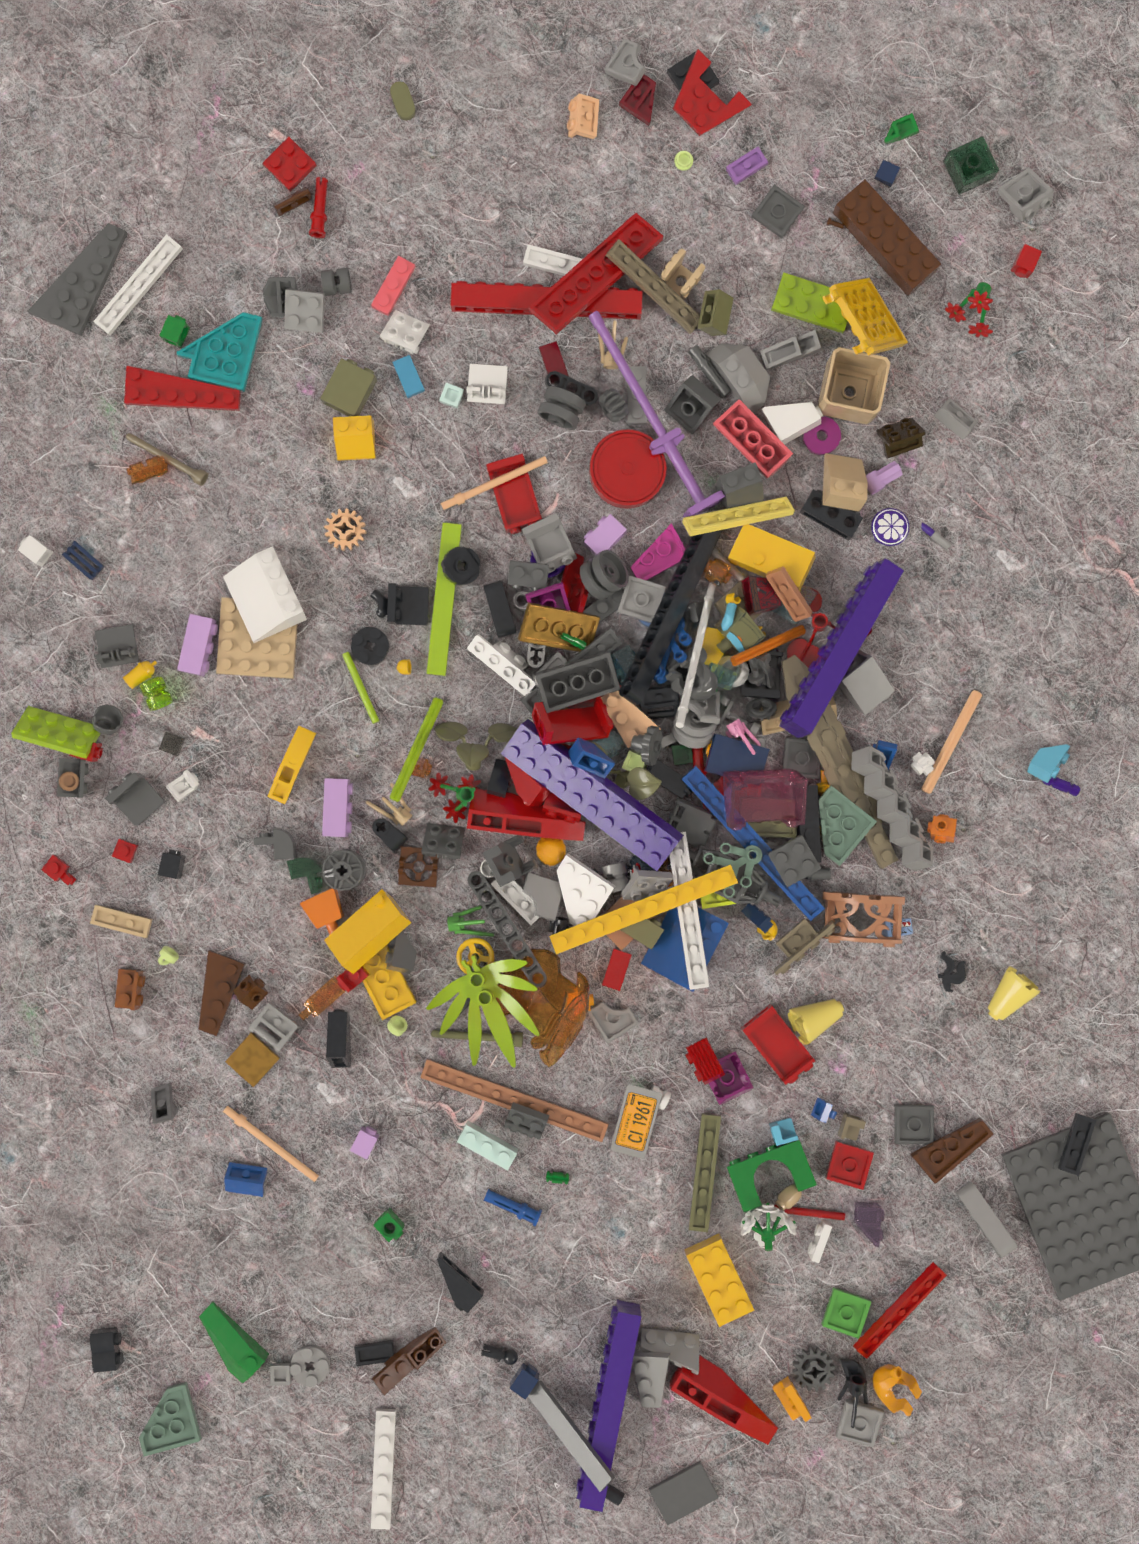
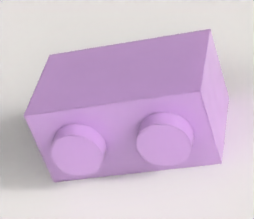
M611 514L608 517L603 516L597 523L598 527L594 531L591 529L584 536V546L594 555L606 549L611 550L626 534L627 529Z

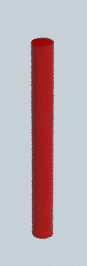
M792 1207L784 1210L785 1213L792 1215L845 1220V1213L801 1207Z

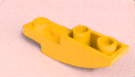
M300 725L298 726L267 797L286 804L317 734L316 732Z

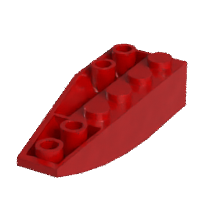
M475 788L474 797L469 806L467 829L541 838L584 840L586 822L580 820L579 823L571 824L565 822L564 818H549L545 816V813H542L543 805L529 807L522 802V798L519 795L507 792L505 798L486 793V789Z
M699 1354L698 1375L683 1366L676 1369L669 1381L672 1391L740 1432L767 1445L770 1443L778 1427L722 1368Z

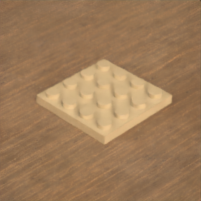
M221 597L216 674L294 679L298 624L253 643L233 598Z

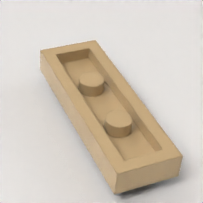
M95 905L90 924L148 938L153 919Z

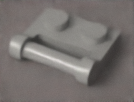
M268 1002L248 1030L252 1033L255 1032L274 1047L273 1050L279 1053L300 1025L271 1002ZM262 1022L282 1039L278 1041L262 1029L259 1024Z

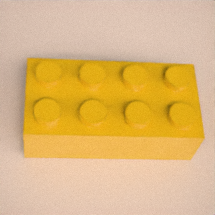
M719 1233L684 1249L719 1327L755 1311Z

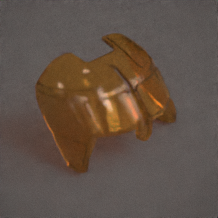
M530 949L547 976L546 985L538 988L537 991L514 989L500 983L498 986L513 996L534 1021L540 1035L534 1036L531 1039V1046L534 1049L546 1046L544 1050L539 1051L542 1062L550 1067L563 1056L583 1027V1022L589 1010V983L580 972H577V986L561 974L560 958L552 951L547 949ZM530 957L525 958L524 960L528 963L524 967H531L533 959ZM521 968L503 973L529 981ZM536 974L533 977V982L536 984H540L544 980L542 974ZM496 998L497 1001L499 1002V1004H500V1006H501V1008H502L504 1014H505V1015L511 1014V1013L506 1009V1007L501 1003V1001H500L498 998Z

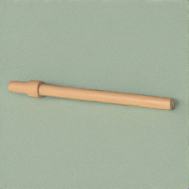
M543 456L462 494L459 492L453 498L442 502L441 506L443 510L456 504L459 506L465 503L467 499L547 464V459Z
M229 1106L224 1109L223 1112L233 1119L237 1126H242L313 1182L317 1180L318 1174L247 1121V1117L243 1114L239 1115Z

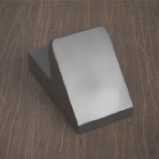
M165 1084L151 1089L153 1124L172 1120L178 1113V1109L173 1104L172 1086Z

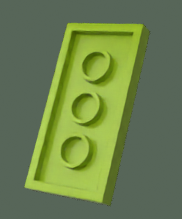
M783 272L771 311L842 334L848 321L842 316V310L837 303L833 301L826 305L822 299L823 296L830 294V287Z
M31 706L26 708L11 732L14 739L87 759L91 751L93 742H96L101 734L94 729L91 723Z

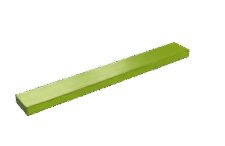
M442 524L426 672L428 675L446 676L456 585L445 577L441 562L449 550L460 547L462 524Z

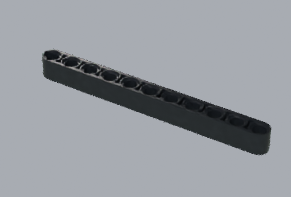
M723 530L691 537L620 687V696L633 705L640 704L645 698Z

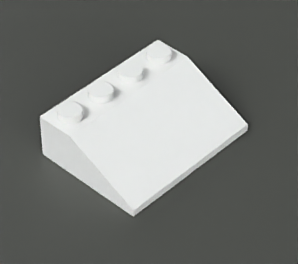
M273 546L254 554L223 576L253 643L307 620Z

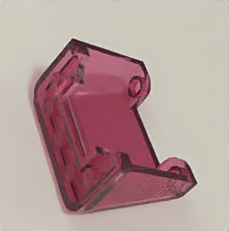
M793 769L724 772L723 789L727 826L732 830H741L742 827L746 826V822L782 821L788 827L805 825L808 780Z

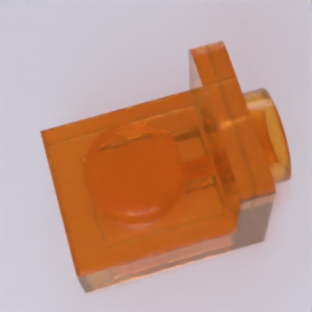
M425 759L422 770L419 769L420 765L416 764L411 774L426 779V775L430 776L432 770L430 760Z

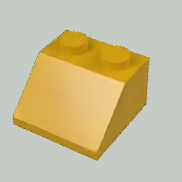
M371 415L333 417L334 441L338 461L376 459L374 420Z

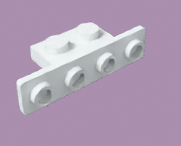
M481 635L475 636L467 647L470 652L524 696L534 688V679L524 672L529 664L521 655L513 652L510 646L504 642L498 641L492 645Z

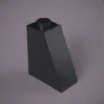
M342 1009L328 1012L326 1058L331 1068H351L350 1016L348 1012Z

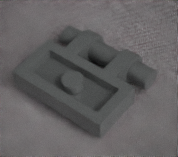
M513 1102L504 1127L511 1129L514 1133L526 1134L531 1139L533 1137L541 1139L549 1115Z

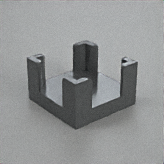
M516 835L483 852L500 887L538 868L534 859L523 864L515 848L524 842L522 835Z

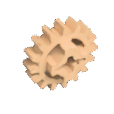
M347 508L345 513L338 509L337 515L332 512L333 518H327L326 520L329 525L324 526L329 531L325 533V536L331 537L328 542L330 544L334 543L336 549L341 546L342 551H345L346 547L352 550V545L354 544L359 547L358 541H364L361 535L366 534V531L362 529L366 524L360 522L363 518L361 516L356 517V511L350 514ZM351 519L356 522L357 527L351 525ZM345 526H347L349 530L344 534L341 529H345ZM333 533L340 535V541L334 537Z

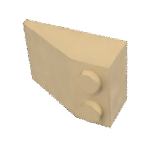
M825 453L822 505L860 511L867 501L868 488L863 461L861 459Z

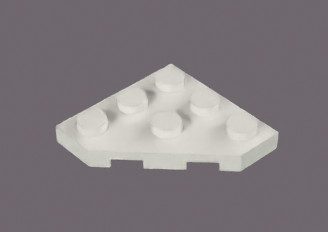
M570 854L565 856L557 869L569 923L576 926L596 918L616 886Z

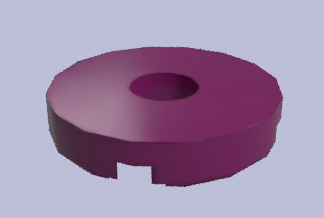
M825 416L821 417L820 425L803 434L804 445H806L811 453L816 455H825V453L833 452L841 440V430L838 424L833 419ZM820 431L825 432L827 439L824 441L819 440L817 433Z

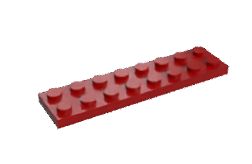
M635 213L529 306V311L557 335L625 274L606 256L618 239L637 257L642 259L663 241V235L640 215Z

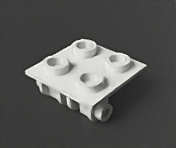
M395 310L380 337L384 340V343L395 345L396 348L400 346L401 350L405 348V351L410 352V354H417L419 351L418 345L430 324Z
M470 364L467 402L505 404L508 366Z

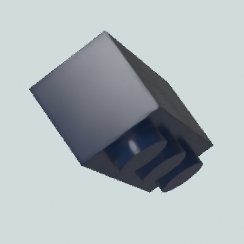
M748 903L741 910L764 933L773 926L770 922L771 918L765 915L761 909L759 910L755 904L752 906Z

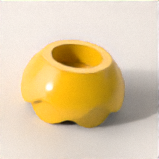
M772 919L770 922L773 926L766 933L757 927V932L762 935L764 940L771 941L777 935L778 928Z

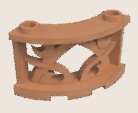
M823 892L822 899L826 900L825 925L831 920L835 922V918H840L841 922L836 924V926L841 928L840 933H835L834 931L830 936L822 937L828 939L829 943H840V940L883 943V947H895V944H902V905H905V897ZM860 903H864L865 911L869 916L877 919L863 931L855 928L847 918L856 913ZM846 904H851L852 910L844 913V910H848ZM894 904L893 919L888 918V915ZM873 905L878 906L879 909L876 912L881 913L880 915L871 911ZM884 921L893 923L892 937H886L882 934L883 929L890 930L887 925L883 924ZM847 930H848V931H849L850 933H852L854 936H848V935H845V934L847 933ZM875 931V935L877 938L866 936L872 934Z

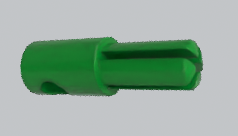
M566 633L561 634V639L571 643V645L581 650L586 647L585 641Z

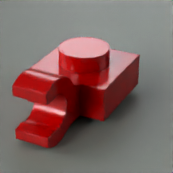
M52 855L41 869L55 882L61 879L65 884L73 885L77 880L67 872L70 866L57 855Z

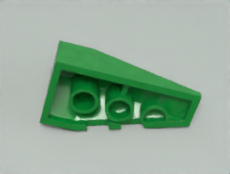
M214 1302L199 1316L228 1371L243 1384L261 1367L269 1353Z

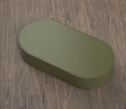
M395 82L390 88V94L397 115L402 120H411L415 116L416 109L409 88L404 82Z

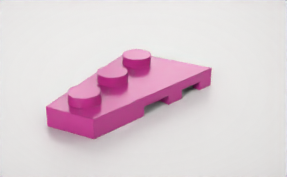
M672 523L630 567L636 578L647 581L680 562L686 548Z

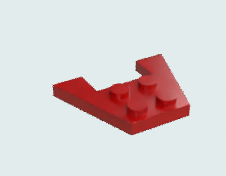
M697 49L672 109L701 136L752 104L738 91L726 105L699 78L712 62Z

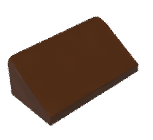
M304 187L275 202L273 206L278 215L282 216L312 200L308 188Z

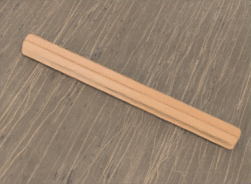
M976 690L971 692L933 765V771L928 774L921 788L923 792L927 794L932 793L982 697L980 692Z

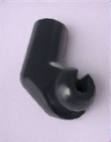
M375 589L370 597L378 603L377 616L384 618L387 615L388 599Z

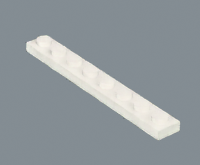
M680 832L684 836L670 853L674 887L693 880L686 832ZM693 900L677 907L690 990L709 987L697 901Z

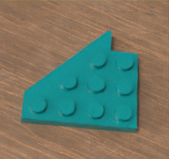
M242 312L177 351L176 355L178 357L192 360L188 378L245 392L263 318Z

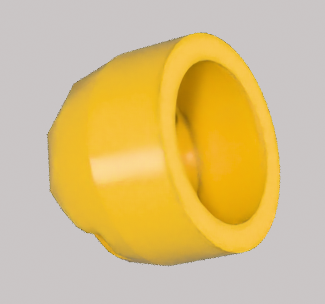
M410 659L400 660L397 663V671L404 675L411 674L412 666Z

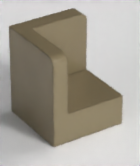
M844 1113L837 1135L841 1139L847 1138L856 1141L860 1129H864L866 1122L860 1117Z

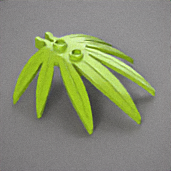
M473 955L471 959L474 971L471 965L467 964L466 959L462 960L461 963L466 968L467 975L456 979L443 988L428 1004L426 1010L444 1004L459 992L442 1022L439 1032L442 1035L456 1021L467 998H470L468 1042L472 1065L475 1066L479 1058L482 1039L481 1005L488 1026L499 1048L510 1065L515 1068L516 1056L512 1034L505 1014L496 998L529 1031L536 1036H539L540 1032L523 1006L508 992L499 987L498 983L526 991H537L538 987L520 977L500 974V972H510L522 968L528 963L526 960L504 959L481 968L477 964L476 955Z

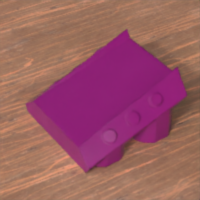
M736 1051L718 1059L725 1075L710 1082L709 1085L719 1105L725 1104L754 1088Z

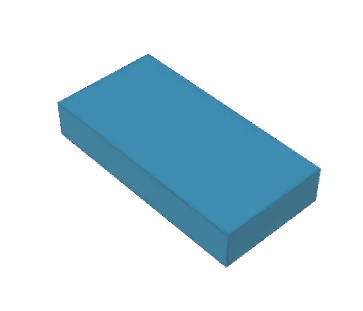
M410 355L392 362L407 398L425 391Z

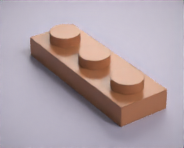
M784 566L769 571L765 577L793 620L797 622L811 617L813 611Z

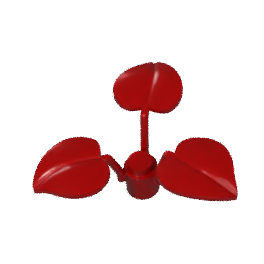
M803 585L800 593L813 612L819 611L822 606L821 595L815 589ZM812 613V627L814 630L809 642L805 639L793 640L787 648V659L796 655L808 668L813 661L817 660L819 649L811 645L816 633L824 631L827 626L832 629L836 627L828 621L827 616L823 613ZM872 628L868 633L867 637L872 633Z

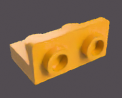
M788 1376L772 1386L792 1420L802 1416L803 1420L807 1422L812 1418L807 1406Z

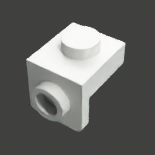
M185 770L183 775L168 784L166 788L179 802L197 790L199 780L194 773Z

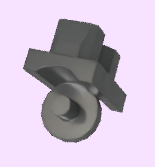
M765 652L749 660L752 671L748 676L750 683L756 684V686L764 684L769 688L773 687L774 681L772 677L775 675V670L772 666H769L771 661L769 653Z

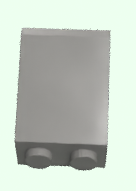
M861 650L856 654L838 686L852 705L864 715L872 712L878 704L887 700L895 691L874 658Z

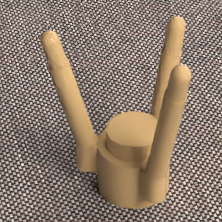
M616 320L613 321L612 338L614 342L616 341ZM598 333L601 364H604L603 367L606 369H618L610 352L607 351L605 355L603 340ZM628 337L624 338L620 350L622 355L624 354Z
M390 783V786L393 790L394 784ZM382 797V801L394 811V816L375 804L366 801L367 805L391 819L396 825L399 823L403 826L413 816L410 813L411 809L402 797L400 803L403 808L400 806L398 809L385 797Z

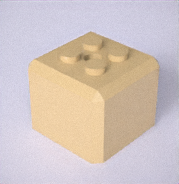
M841 347L835 349L826 363L817 406L822 414L866 425L872 422L881 411L891 364L888 358L874 354L868 355L864 352L856 355L854 350ZM845 388H852L854 396H846L844 393Z

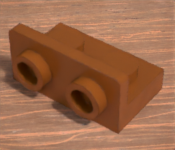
M118 969L115 998L116 1008H126L132 1011L140 1009V1006L143 1004L141 990L145 985L143 970Z

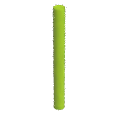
M345 652L342 656L372 724L378 723L380 720L349 652Z

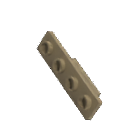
M806 918L795 925L776 942L787 958L774 968V973L776 975L786 973L791 968L790 964L792 962L800 961L805 956L804 952L809 948L811 950L819 945V940L823 936L828 937L835 931V922L831 920L818 932Z

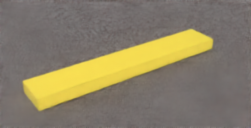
M786 496L684 517L682 523L689 536L790 516L794 514L795 510Z

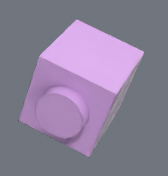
M362 1127L350 1151L367 1160L379 1134L372 1127Z

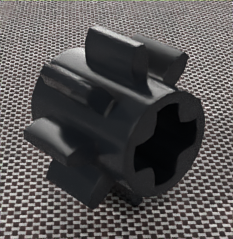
M557 916L555 921H550L549 932H552V935L571 928L572 924H569L568 918Z

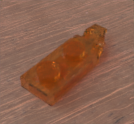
M336 975L303 1004L306 1008L298 1014L302 1020H305L311 1014L313 1017L319 1015L346 992L339 987Z

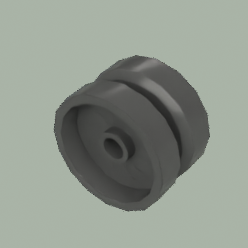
M555 386L547 387L544 394V399L547 402L540 404L537 414L556 426L575 430L579 422L577 415L583 413L586 402L578 395Z
M607 549L599 552L594 558L587 560L580 567V576L585 588L592 596L600 600L607 599L614 592L623 589L629 581L628 571L623 561L617 554Z

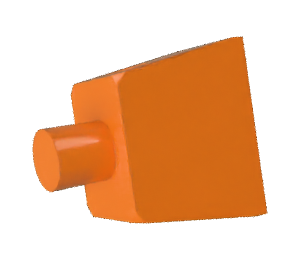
M333 888L300 903L317 929L326 926L329 935L339 927L336 920L344 917L338 891Z

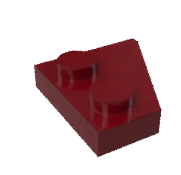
M644 74L636 86L631 85L619 102L621 108L648 126L651 123L656 82Z

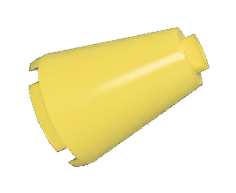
M1011 966L1007 968L987 1007L989 1009L988 1014L995 1020H1004L1041 992L1024 974L1017 975V969Z
M831 999L791 1008L788 1010L790 1011L788 1018L793 1031H798L800 1034L798 1039L804 1045H808L843 1016L844 1008L840 1001Z

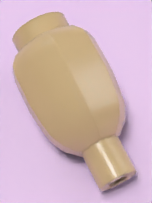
M789 1185L778 1195L775 1203L782 1211L790 1209L799 1201L802 1191L798 1192L795 1185Z

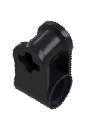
M384 818L375 820L372 825L373 832L394 853L408 840L398 828L394 827ZM385 823L384 827L386 830L378 831L379 826L377 824Z

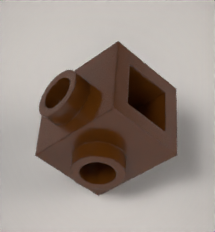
M250 974L233 990L239 1002L252 1010L268 994L264 987L266 985L261 978H254Z

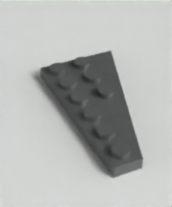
M108 223L27 312L82 336L128 233Z

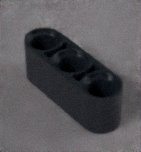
M552 371L545 377L546 387L552 386L549 383V377L553 375L559 379V383L555 387L566 390L567 384H574L576 387L574 394L586 402L585 406L594 404L598 399V393L594 388L562 373ZM589 391L593 394L592 402H587L584 399L585 392Z
M502 581L483 585L498 638L517 633Z

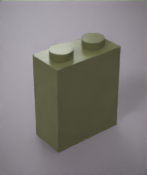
M341 358L320 400L324 405L348 417L359 416L377 382V378L369 368L364 367L362 369L353 360Z

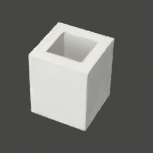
M31 535L21 541L18 549L23 555L41 567L53 554L51 549Z

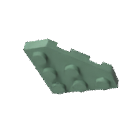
M830 785L818 799L824 854L841 866L877 821Z
M187 1382L169 1386L139 1436L144 1457L199 1442L202 1439Z

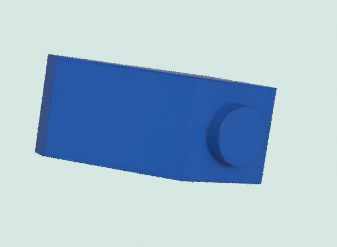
M579 737L568 751L573 766L604 779L615 765V762L595 744Z

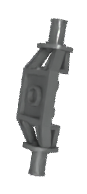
M701 846L695 851L689 849L691 868L696 878L725 867L714 863L706 864L703 861V855L707 852L712 853L714 856L737 860L727 854H723L721 851L703 849ZM711 855L705 857L707 862H711L713 859ZM695 864L704 869L705 872L703 873L699 868L695 866ZM746 864L739 867L736 878L738 883L734 886L735 895L733 897H725L723 889L715 892L736 904L754 903L757 905L763 899L778 907L779 902L783 898V896L768 890L769 881L764 880L754 868L751 875V886L748 888L742 887L740 885V878L744 876ZM744 878L742 884L748 885L749 879ZM731 888L725 891L726 895H731L733 892ZM745 892L755 894L756 897L746 895Z

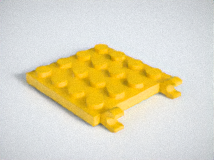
M870 278L834 284L829 288L830 294L822 297L826 305L833 301L839 305L842 310V316L851 325L852 333L860 340V344L852 348L856 355L862 352L873 355L903 347L908 343Z

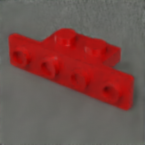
M575 553L577 559L566 565L561 582L564 586L570 610L583 613L589 592L585 588L580 576V567L583 564L584 557Z

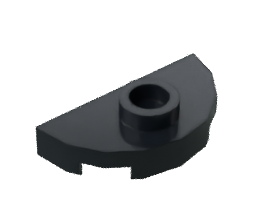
M849 1358L840 1359L846 1378L858 1374L866 1380V1374L861 1364Z

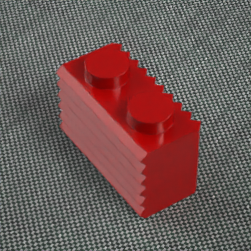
M707 1037L686 1047L688 1053L685 1056L690 1065L694 1063L697 1069L694 1071L698 1082L703 1081L704 1085L725 1075Z

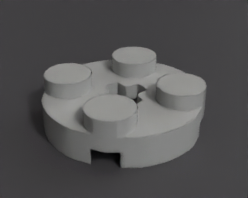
M318 1345L300 1347L291 1360L290 1373L294 1379L308 1387H314L316 1384L321 1383L326 1378L330 1369L327 1352ZM313 1361L314 1369H307L305 1362L310 1363Z

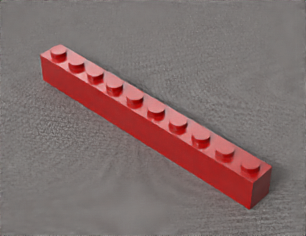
M457 281L456 283H451L450 306L452 312L533 315L529 311V306L551 287H543L541 284L524 286L521 283L505 285V283L497 282L491 285L485 282L468 284L466 281ZM610 287L577 317H589L590 314L598 311L602 318L641 320L642 291H638L636 288L619 290V288Z

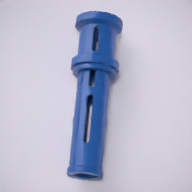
M488 1189L483 1200L517 1215L516 1217L519 1220L524 1219L532 1223L534 1227H536L542 1213L540 1209H533L527 1206V1203L520 1204Z

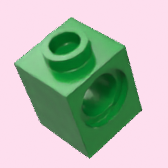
M168 315L159 336L164 342L182 349L190 327L184 318L175 315V317Z
M389 1207L375 1220L373 1226L390 1242L392 1239L396 1241L404 1233L402 1230L405 1224ZM386 1223H393L395 1225V1229H387Z

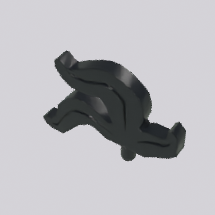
M943 951L941 958L946 963L947 968L943 975L938 974V978H942L944 990L952 993L953 990L950 989L951 983L961 984L966 978L964 968L966 961H960L957 964V972L950 974L955 968V962L952 958L947 957L946 952Z

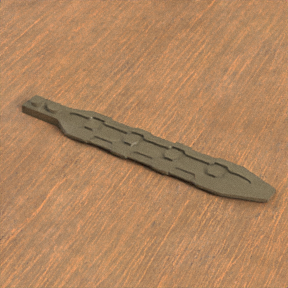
M796 655L782 661L788 702H790L795 693H798L800 682L804 677L807 678L810 672L808 667ZM829 703L813 732L807 735V740L824 769V775L829 785H832L877 821L864 838L879 868L883 869L898 861V858L882 827V820L877 818V800L864 794L865 776L852 770L853 750L845 736L846 732L841 722L838 721Z

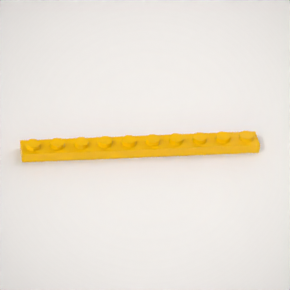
M728 865L549 937L555 953L559 954L734 885L738 881L732 866Z

